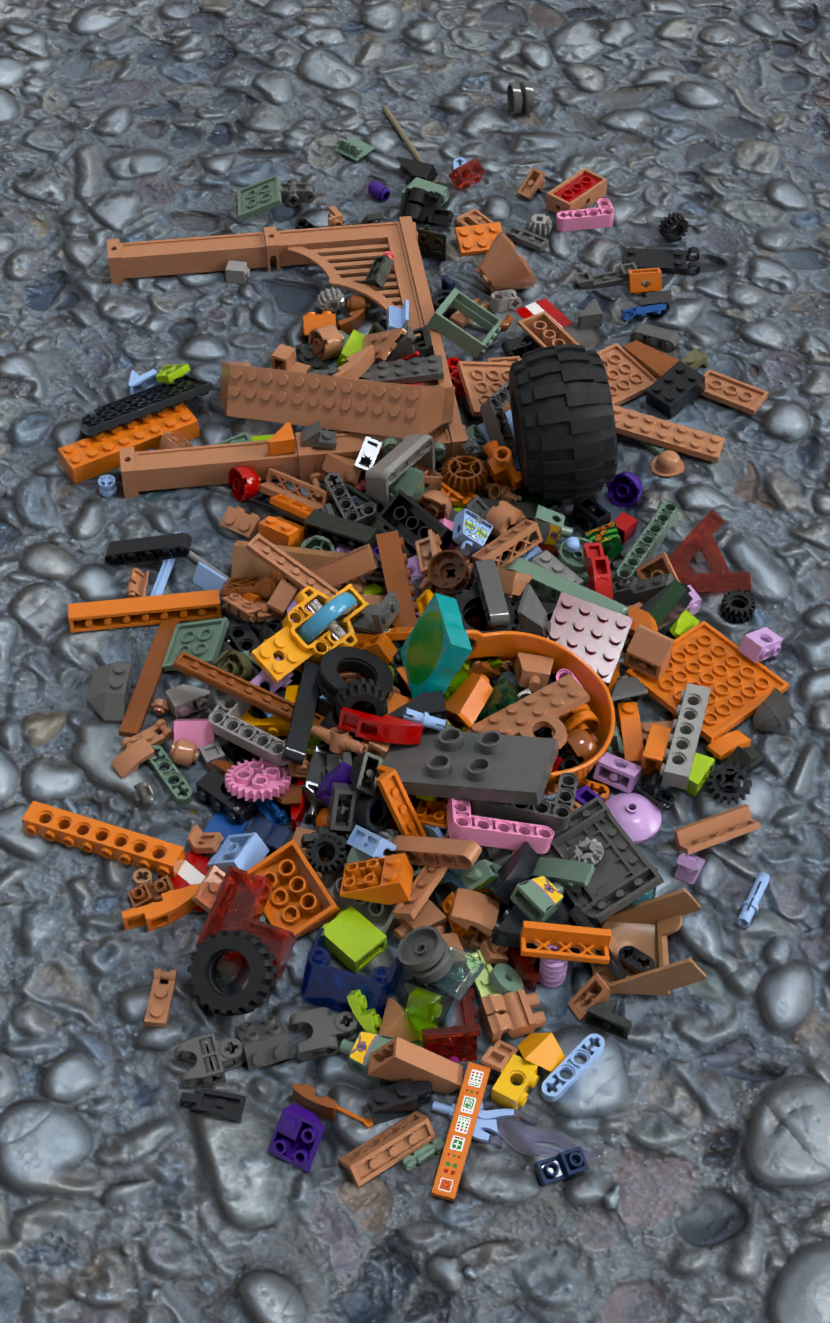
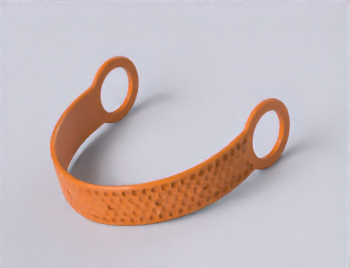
M465 630L468 638L475 640L471 647L472 651L466 661L489 656L516 659L517 652L554 658L551 673L554 675L561 669H568L574 674L583 689L589 694L590 701L587 702V705L601 722L600 729L596 735L599 741L596 744L598 753L579 766L551 772L542 796L557 793L559 778L565 772L574 773L578 778V783L582 781L609 747L615 729V710L612 697L600 676L574 652L550 639L518 631L481 633L477 630Z

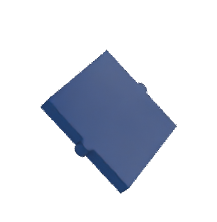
M215 812L211 821L207 822L208 826L203 833L220 832L224 837L221 842L223 844L229 835L244 834L249 821L242 825L237 822L232 823L223 812Z

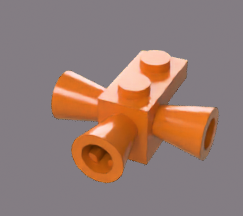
M496 440L485 444L482 450L490 458L487 460V467L493 483L507 486L510 482L514 491L521 489L523 477L520 471L517 472L510 449L506 446H499Z

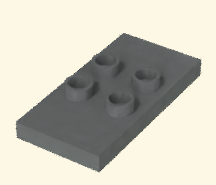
M453 727L446 728L441 732L434 729H423L420 745L392 743L382 765L396 769L408 795L539 806L559 750L557 739L502 735L494 730L483 733L462 732L460 729ZM377 784V792H381Z

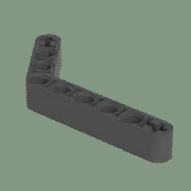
M508 381L481 405L480 411L489 440H496L499 446L508 447L512 456L517 451V447L503 407L510 401Z

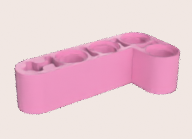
M600 198L597 201V208L558 212L556 216V230L567 232L611 227L614 220V208L611 201L606 198Z

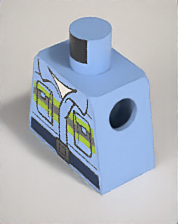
M465 508L455 515L452 540L461 546L460 553L468 556L470 553H474L483 547L493 525Z

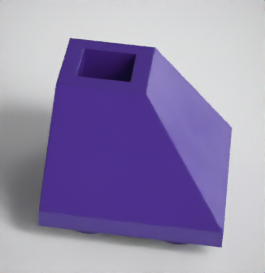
M293 1103L282 1110L267 1152L309 1172L325 1127L313 1112Z

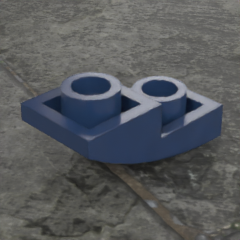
M581 1146L560 1152L556 1156L533 1164L542 1187L589 1169Z

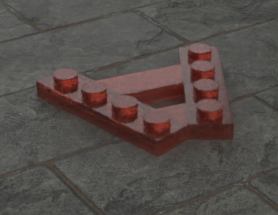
M713 509L668 556L680 583L685 582L687 586L691 585L696 593L734 592V590H737V592L740 590L751 591L750 572H730L713 537L714 533L725 523V520ZM699 550H701L711 573L694 574L689 561Z

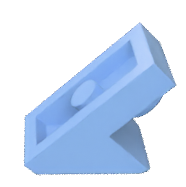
M152 369L140 376L132 370L128 384L130 395L158 385L159 383H157L155 377L158 372Z

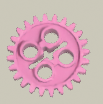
M252 758L251 762L244 760L243 764L237 762V766L232 765L231 769H227V774H225V788H227V792H231L232 796L237 795V799L245 797V801L251 798L253 802L257 799L264 802L265 798L272 800V796L279 798L280 794H285V790H289V786H291L289 768L276 766L269 761H263V758L259 761Z

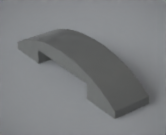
M635 262L619 265V270L595 275H591L590 271L575 273L574 277L578 286L606 288L628 281V270L638 268Z

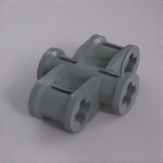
M289 179L287 183H281L282 203L286 202L290 207H296L299 202H312L315 198V187L312 183H300L297 179Z

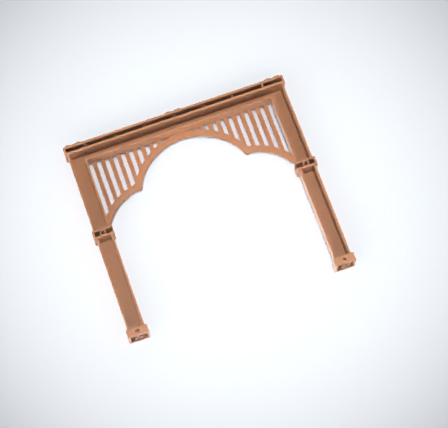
M411 216L399 217L398 222L276 231V227H263L264 232L126 243H120V239H107L111 284L124 283L126 278L226 271L229 260L247 262L248 269L267 267L268 272H271V265L276 263L277 271H280V266L316 264L327 275L330 286H338L364 295L377 303L386 312L389 305L402 308L405 299L409 300V321L406 328L412 327V334L413 330L425 327L435 313L419 250L416 223L412 221ZM385 251H390L394 255L393 270L390 271L391 274L386 279V281L393 280V282H385L383 287L360 284L364 283L367 276L341 278L343 276L368 275L370 268L335 270L371 267L374 260L366 259H375L376 256H382ZM389 288H394V290L375 291V290H377V289H389ZM428 326L434 354L437 356L442 355L444 379L417 383H422L423 386L444 385L453 387L441 340L442 335ZM454 397L452 422L444 423L429 433L435 439V443L441 442L445 445L446 456L439 460L443 464L450 457L454 458L455 455L461 456L462 453L467 456L468 453L462 447V444L467 442L468 436L465 425H462L456 397ZM330 429L328 431L336 432V449L301 446V432H296V452L273 456L268 455V440L134 452V447L120 448L125 498L139 497L140 491L228 484L229 470L237 466L251 467L260 476L261 480H266L268 469L273 468L292 477H299L304 482L310 481L309 476L312 473L326 472L321 467L327 452L357 460L366 436L379 442H383L386 438L394 437ZM394 438L399 444L403 441L402 438ZM382 445L374 465L386 456L383 452ZM273 475L272 479H278V477Z

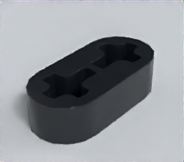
M625 946L619 950L620 964L632 973L639 974L655 969L654 960L637 948Z

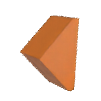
M290 422L284 424L267 441L268 455L273 456L296 452L295 438Z

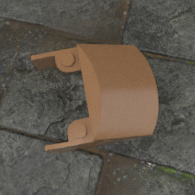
M684 888L621 909L603 920L598 928L611 930L612 937L608 947L618 961L619 950L625 946H633L654 960L655 969L634 974L624 968L628 976L624 979L616 980L605 964L591 963L593 974L598 973L611 990L610 993L671 996V990L705 980L706 974L691 958L669 964L667 935L673 934L681 928L682 916L701 910V905ZM595 950L591 951L595 955L599 956Z

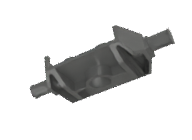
M328 744L310 747L311 750L314 749L305 784L299 786L302 788L303 795L310 802L307 816L312 818L316 817L319 806L327 805L315 797L327 769V755L341 754L330 751Z

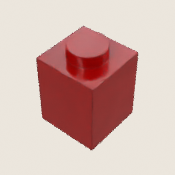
M622 512L613 520L616 522L622 544L636 533L638 520Z

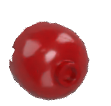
M237 466L230 469L228 482L229 485H233L232 495L238 502L247 501L249 498L254 497L260 488V476L248 466Z

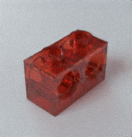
M474 158L456 168L449 174V177L456 188L460 190L462 188H469L473 182L476 184L483 179L482 176L486 172L478 159Z

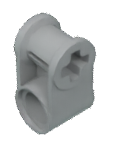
M514 289L495 291L491 294L490 310L495 313L516 310L522 304V300L517 297Z

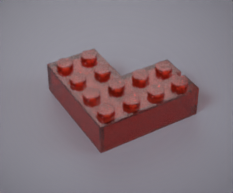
M229 865L196 946L200 942H205V937L208 935L216 934V931L229 929L248 931L250 934L259 936L261 942L268 944L270 947L269 953H273L276 959L273 961V966H277V973H274V978L281 980L297 939L291 931L259 921L273 888L269 878L254 873L249 875L247 871ZM227 952L220 958L249 968L246 958L239 952Z

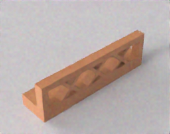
M273 468L268 469L266 482L260 484L259 492L273 497L282 494L319 511L321 507L328 503L329 498L328 491ZM273 475L278 477L280 483L272 482ZM290 481L295 489L290 490L285 482ZM301 487L307 489L309 493L308 496L302 494L300 490ZM319 493L323 495L322 503L317 500L314 494Z
M524 519L472 554V561L494 559L496 567L503 569L513 562L515 558L522 556L543 541L537 522ZM534 532L536 539L528 542L530 534ZM522 541L520 550L514 551L516 544ZM506 550L509 551L507 558L504 561H502L501 557L503 552H505Z
M743 804L674 829L673 833L677 849L689 855L760 829L761 825L760 822L751 818L749 805Z
M415 1111L338 1160L343 1167L349 1170L354 1184L360 1187L401 1161L403 1157L412 1154L413 1151L437 1137L429 1118Z

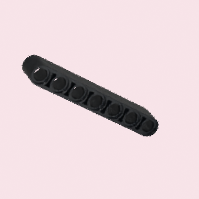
M305 661L282 761L300 766L303 764L320 691L316 682V673L320 664Z

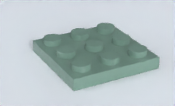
M278 174L237 190L238 217L240 221L282 205L281 181Z
M225 617L176 624L162 664L164 671L176 670L172 666L181 651L215 666L229 625L228 619Z

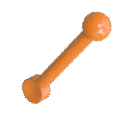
M336 1103L337 1111L364 1123V1126L368 1129L373 1127V1120L371 1118L364 1119L338 1106V1103Z

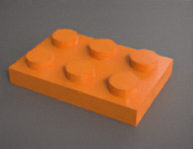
M500 222L455 227L460 255L469 256L487 253L497 234L502 232Z

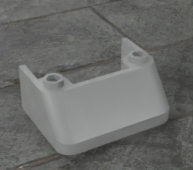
M429 434L406 436L399 445L366 471L367 495L385 508L389 503V486L418 460L434 470L435 439Z

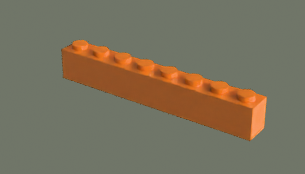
M219 589L68 604V619L71 633L160 624L161 619L167 618L180 620V622L222 618Z

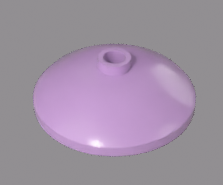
M620 793L605 801L611 814L634 844L646 842L658 833L662 820L661 813L654 802L647 797L637 793Z

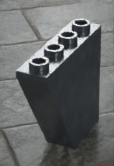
M564 897L558 909L544 923L577 926L569 915V911L575 907L571 900ZM512 902V909L507 908L501 918L503 922L498 921L492 929L494 936L491 943L520 949V932L523 921L531 920ZM588 918L596 928L599 922ZM526 943V948H538L533 943ZM578 948L569 949L573 953L579 954L581 952Z

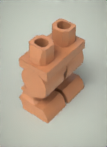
M521 989L517 992L506 993L503 996L499 993L497 996L489 994L481 997L479 1010L486 1026L491 1046L496 1044L498 1040H501L503 1033L507 1032L513 1039L534 1033L535 1028L545 1026L546 1017L544 1012L532 1013L531 1010L539 1008L540 1002L537 993L526 994L525 990Z

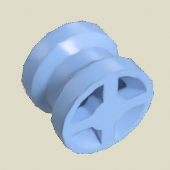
M107 474L98 479L99 491L102 496L110 497L116 494L117 487L114 476Z

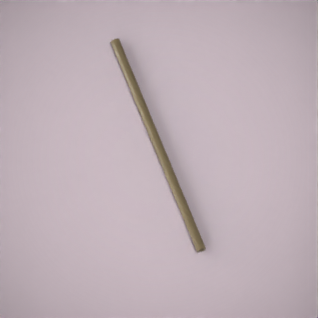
M383 106L382 110L415 159L424 162L388 107ZM435 179L433 183L439 184L437 179Z

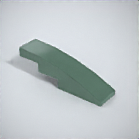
M539 857L529 880L545 876L552 884L558 881L565 886L572 887L573 884L587 887L596 868L593 864L574 860Z

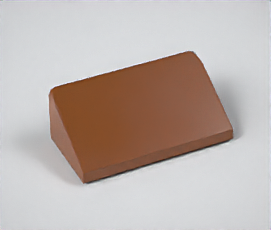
M291 783L290 789L285 790V794H280L279 798L272 796V799L281 804L302 803V788Z

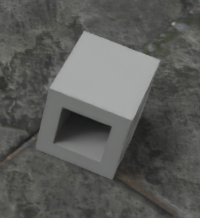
M229 260L226 267V283L245 284L246 279L250 277V269L247 267V262Z

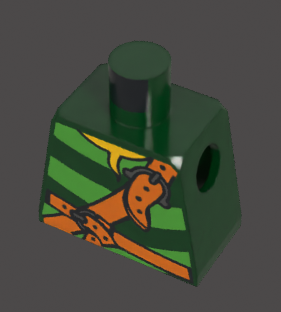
M615 521L583 533L584 538L593 543H602L604 556L613 559L617 557L618 553L623 551Z

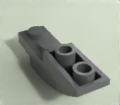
M671 573L641 581L634 576L612 582L613 600L619 603L647 602L674 580V577Z

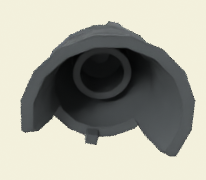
M774 688L770 695L758 706L753 718L754 728L762 731H773L786 725L781 720L794 712V709L778 689Z

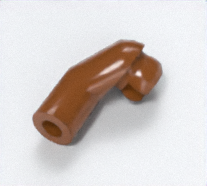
M507 315L502 320L499 326L502 331L509 328L513 317Z

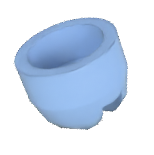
M569 537L565 540V547L568 552L576 553L579 550L580 542L577 537Z

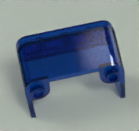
M320 927L308 953L301 984L302 999L307 1003L326 1007L340 1013L345 1011L352 1012L347 996L351 991L360 989L361 994L367 1000L366 1010L375 1008L376 1014H379L382 1020L388 998L393 997L403 972L402 963L396 956L392 968L377 966L371 971L369 978L328 966L330 954L325 949L324 928Z

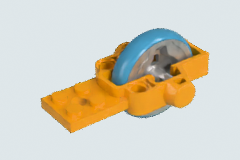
M351 583L331 598L311 586L302 589L294 598L297 606L288 612L282 622L283 629L250 653V656L275 684L308 659L313 662H321L324 654L331 649L357 646L359 641L351 621L363 613L369 604L358 594ZM273 654L281 655L282 661L275 660Z

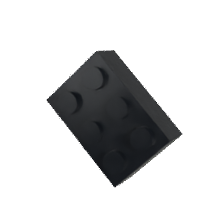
M678 361L645 390L646 403L672 419L705 390V376L682 361Z

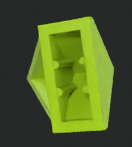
M684 610L669 630L672 635L678 638L698 625L700 621Z

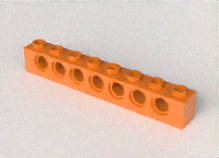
M32 801L21 819L24 832L30 835H37L49 841L63 843L68 847H76L87 853L92 852L106 859L111 858L120 861L125 865L130 864L139 868H146L161 876L168 875L175 878L185 861L183 846L40 802Z

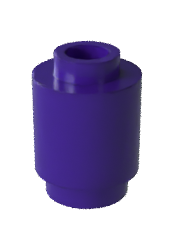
M378 181L369 184L368 193L379 201H386L389 198L390 191L386 186Z

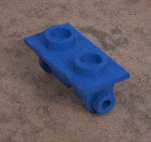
M265 798L264 802H262L260 799H257L258 810L273 825L282 826L291 820V816L276 800Z

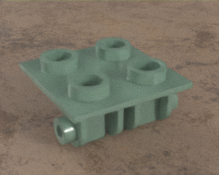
M354 137L348 141L341 138L338 139V147L334 151L358 161L374 150L375 147Z

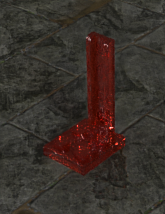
M466 961L457 964V982L464 1026L422 1029V1048L446 1059L452 1056L458 1057L459 1062L477 1060V1037H480L479 1023H475V1019H477V1006L472 1005V1001H475L474 988L469 987V984L472 983L471 970H467Z

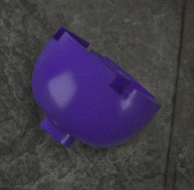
M617 473L614 481L607 483L608 498L617 507H631L642 496V483L633 473Z

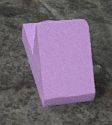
M683 853L679 855L676 862L679 865L675 877L694 884L706 860L693 854Z

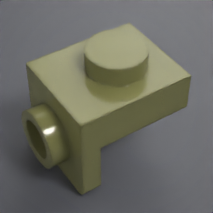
M696 348L680 360L694 370L702 364L706 367L709 366L706 361L708 359L703 351L699 352Z

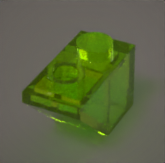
M416 987L409 994L405 1017L420 1042L426 1044L437 1033L438 1025L435 1023L442 1011L443 1005L440 1004L442 996Z

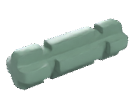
M436 1138L431 1141L432 1144L427 1143L413 1151V1155L408 1154L403 1157L402 1164L404 1168L411 1170L416 1167L415 1164L420 1165L435 1156L434 1153L439 1154L442 1152L445 1146L442 1139Z

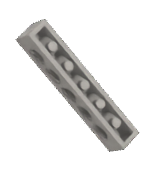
M687 683L686 691H681L679 702H682V705L678 704L676 716L679 717L673 721L672 731L675 732L674 734L670 733L668 745L671 748H666L664 760L667 763H662L660 775L663 776V785L685 790L687 788L711 688Z

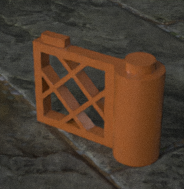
M270 569L263 576L229 578L221 589V595L259 592L261 596L270 598L282 580L283 575L274 569Z

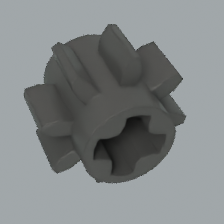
M148 780L134 785L135 791L131 792L134 801L140 800L142 805L156 799L154 793L158 792L155 783L149 784Z

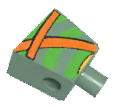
M483 859L472 866L471 869H465L460 878L466 889L492 897L493 895L487 888L499 876L497 871L502 866Z

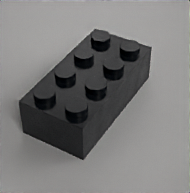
M400 489L377 516L392 531L398 530L399 536L403 537V540L415 550V542L429 537L428 530L430 529L440 536L442 542L440 549L442 551L446 550L453 541V531Z

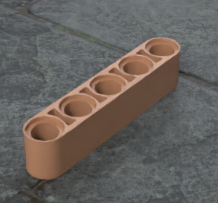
M397 835L391 842L397 846L395 851L386 849L385 856L405 853L411 865L471 869L480 856L482 849L478 843L472 840Z

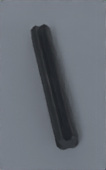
M575 906L569 911V915L577 926L595 928L579 906ZM609 948L610 961L609 964L605 965L616 980L626 978L628 973ZM595 950L599 956H603V951Z

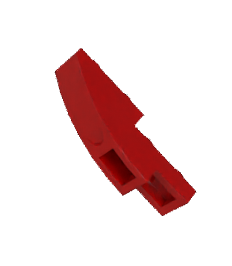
M584 543L582 549L589 576V581L587 582L588 589L613 600L610 564L608 556H604L602 543Z
M346 707L341 709L338 729L356 733V737L408 745H420L424 724L385 714L383 717Z

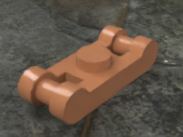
M159 719L155 725L131 738H124L120 744L126 749L144 737L151 746L161 745L174 737V730L167 727L168 724L164 719Z

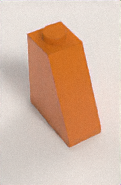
M473 672L445 702L446 713L454 721L471 728L493 691L489 684L490 680L484 674L479 675Z
M652 724L642 756V775H648L657 769L659 770L660 777L671 728L662 724Z

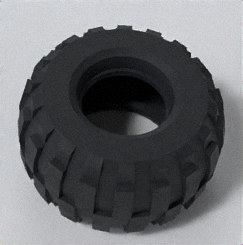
M572 344L541 347L524 353L522 360L511 365L509 371V393L518 460L525 487L530 494H541L542 499L559 501L587 497L602 491L604 484L614 481L618 464L614 410L609 382L602 359L596 351H585L583 345Z

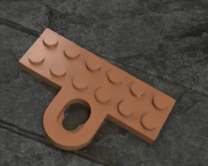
M568 674L473 724L471 728H466V732L483 733L494 730L502 735L535 737L533 733L536 729L549 727L552 729L551 734L553 738L557 739L559 750L565 745L568 735L564 724L558 717L589 702L590 697L581 685Z

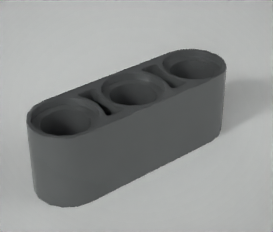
M638 323L630 335L632 342L637 340L654 349L669 353L674 351L680 340L679 335L674 331L644 323Z

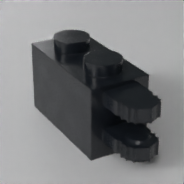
M409 1079L367 1091V1107L373 1124L377 1125L410 1115L415 1111L418 1112L419 1104L432 1099V1084L424 1080L423 1082L412 1083V1080Z

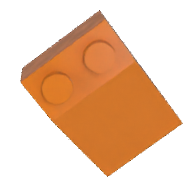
M268 516L258 524V533L274 545L298 547L304 540L310 538L305 536L304 525L288 518Z

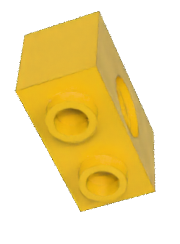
M513 1053L492 1088L491 1101L507 1109H514L516 1113L519 1106L523 1107L529 1095L527 1092L530 1087L534 1089L539 1080L537 1075L538 1066ZM512 1083H519V1084H521V1085L516 1086V1085H513Z

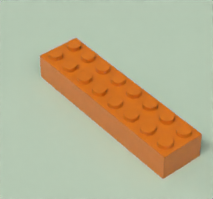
M180 402L178 406L164 408L162 412L148 414L146 418L132 420L130 424L119 425L114 430L103 431L98 436H90L58 448L60 464L74 484H78L121 467L120 448L134 447V452L148 451L150 449L159 450V442L164 432L174 433L173 437L178 439L182 437L189 441L200 436L199 423L187 406Z

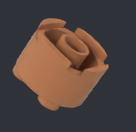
M334 324L310 331L309 345H312L314 349L311 351L322 361L340 356L343 349L344 336L342 333H339Z
M505 500L498 502L500 505L497 507L493 506L485 518L486 522L493 525L490 534L495 538L524 519H527L521 510Z

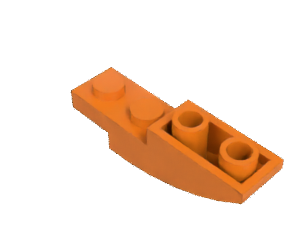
M201 883L191 884L188 887L162 893V901L122 911L121 915L125 931L146 925L148 932L184 917L198 906L192 901V898Z

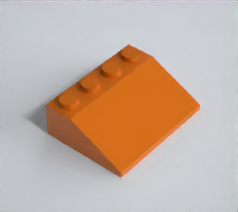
M294 839L241 874L244 882L284 944L322 927L327 922L329 923L341 911V908L316 870L310 865L302 848Z

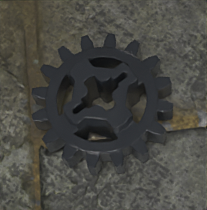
M729 762L728 766L721 763V768L715 766L714 772L709 773L710 779H707L708 791L713 793V799L719 797V803L726 800L727 804L730 805L731 801L734 800L738 804L739 798L745 800V794L750 795V788L752 787V781H750L751 774H746L747 768L740 769L739 763L736 766H732V762ZM717 779H719V786L716 785Z

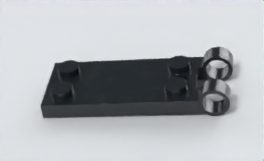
M690 247L688 250L624 248L623 264L635 262L638 269L660 268L662 273L690 274L694 276L700 273V263L697 261L700 258V250L697 247Z

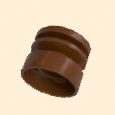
M443 550L431 558L427 569L428 577L441 593L453 597L463 589L469 590V587L472 585V568L458 552Z

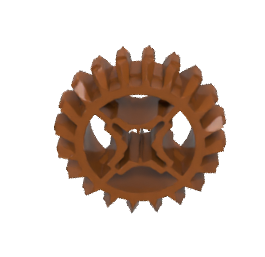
M462 453L461 456L455 455L454 458L450 457L449 460H445L441 475L443 476V482L451 489L459 491L460 494L462 492L468 494L470 491L475 493L476 490L480 491L482 487H485L489 477V470L486 462L482 461V458L477 459V456L472 457L470 454L466 456Z

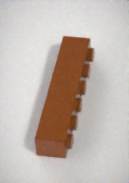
M398 530L377 534L376 539L387 593L396 592L400 603V613L393 620L394 627H414L420 617L416 618L415 615L416 612H419L417 601H412V596H415L413 585H409L408 582L412 578L410 569L405 568V564H408L407 554L402 553L401 549L405 548L403 537H399Z

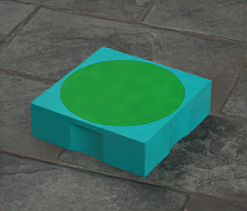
M435 593L400 649L413 699L422 693L442 691L444 695L453 677L460 670L472 651L455 598Z

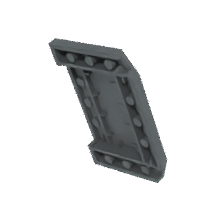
M600 796L595 797L573 811L568 829L565 831H554L549 851L545 854H539L543 858L571 860L570 852L573 851L572 846L578 845L579 840L583 842L586 838L590 840L595 838L598 842H601L604 854L602 859L594 865L596 869L588 886L584 887L573 884L570 887L563 885L564 892L574 906H579L588 918L599 923L664 882L662 876L634 844ZM589 849L588 851H582L583 854L591 853Z

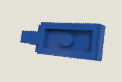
M656 303L621 310V316L623 320H632L636 315L637 317H643L649 312L660 314L661 310H666V304Z

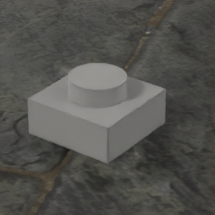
M218 741L199 748V753L206 766L214 760H226Z

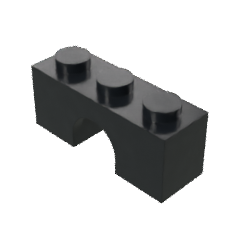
M215 769L209 771L196 782L198 798L203 802L209 803L216 812L226 814L230 822H237L242 825L258 813L257 800L253 802V799L250 798L245 801V797L237 799V795H225L228 793L227 788H225V776Z

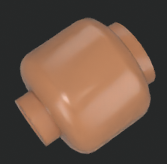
M178 739L177 742L173 741L169 757H171L172 762L175 764L190 767L192 762H197L200 751L196 750V743L185 739Z

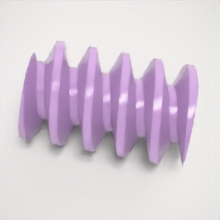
M553 945L548 946V948H549L551 951H559V950H560V949L557 948L556 946H553ZM540 958L538 973L540 983L549 988L560 986L566 978L568 960Z

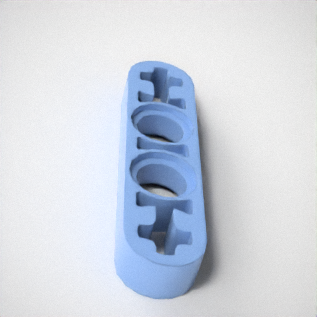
M589 1034L543 1081L541 1096L544 1100L548 1102L559 1100L600 1057L605 1045L604 1038L601 1035ZM595 1043H597L598 1047L594 1046L589 1053L588 1050L590 1049V1044L594 1045ZM576 1056H583L586 1062L578 1064L574 1061V1058ZM569 1071L572 1077L570 1079H563L560 1076V1072ZM556 1085L555 1092H547L548 1088L552 1089Z

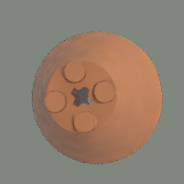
M502 232L497 234L482 262L476 269L477 274L484 279L482 281L486 289L489 288L491 293L508 289L519 290L534 287L536 279L522 255L518 256L515 251L516 246Z

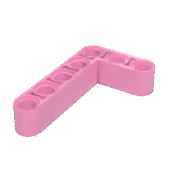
M448 798L446 803L448 835L451 839L472 840L481 846L516 851L526 841L538 854H545L549 851L554 831L548 826L471 815L470 800Z

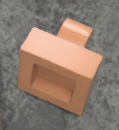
M483 941L479 946L487 964H505L509 960L506 955L509 947L495 945L491 941Z

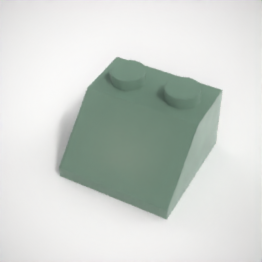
M410 467L389 486V501L400 489L417 502L419 497L425 493L424 471Z

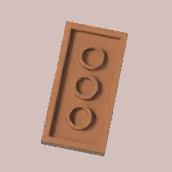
M708 369L704 374L705 390L700 394L701 396L754 416L768 398L769 392Z

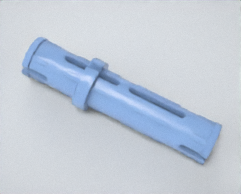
M758 873L747 900L743 901L741 905L742 911L736 921L740 927L748 928L753 915L757 914L759 910L758 904L770 881L768 874Z

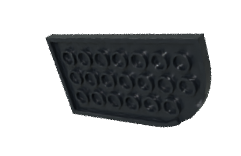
M185 374L184 377L174 379V382L171 384L161 383L94 409V414L83 416L79 426L82 433L95 437L100 435L102 431L116 429L118 425L130 424L136 418L143 419L152 412L159 413L168 406L169 408L179 405V402H188L193 400L195 396L207 395L209 391L214 390L213 384Z

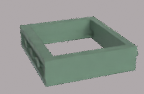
M454 288L436 310L427 325L477 358L479 354H484L501 330L499 326L502 320ZM450 306L489 331L482 342L443 316Z

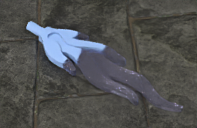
M434 1101L432 1110L449 1115V1119L452 1120L456 1104L453 1103L452 1106ZM482 1101L472 1139L501 1149L502 1142L497 1137L483 1131L486 1130L500 1137L515 1150L532 1156L553 1157L561 1152L558 1149L535 1144L539 1142L556 1145L565 1151L578 1147L567 1136L558 1131L535 1129L522 1124L518 1120L530 1125L538 1124V1119L522 1111L506 1108L492 1110L495 1104L490 1101ZM582 1149L585 1159L602 1157V1152Z

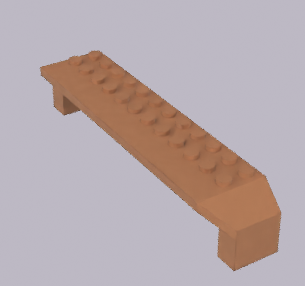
M222 362L220 398L226 416L278 423L290 422L293 425L311 426L320 420V428L402 439L413 434H429L442 424L452 422L455 387L404 385L252 367L249 362Z

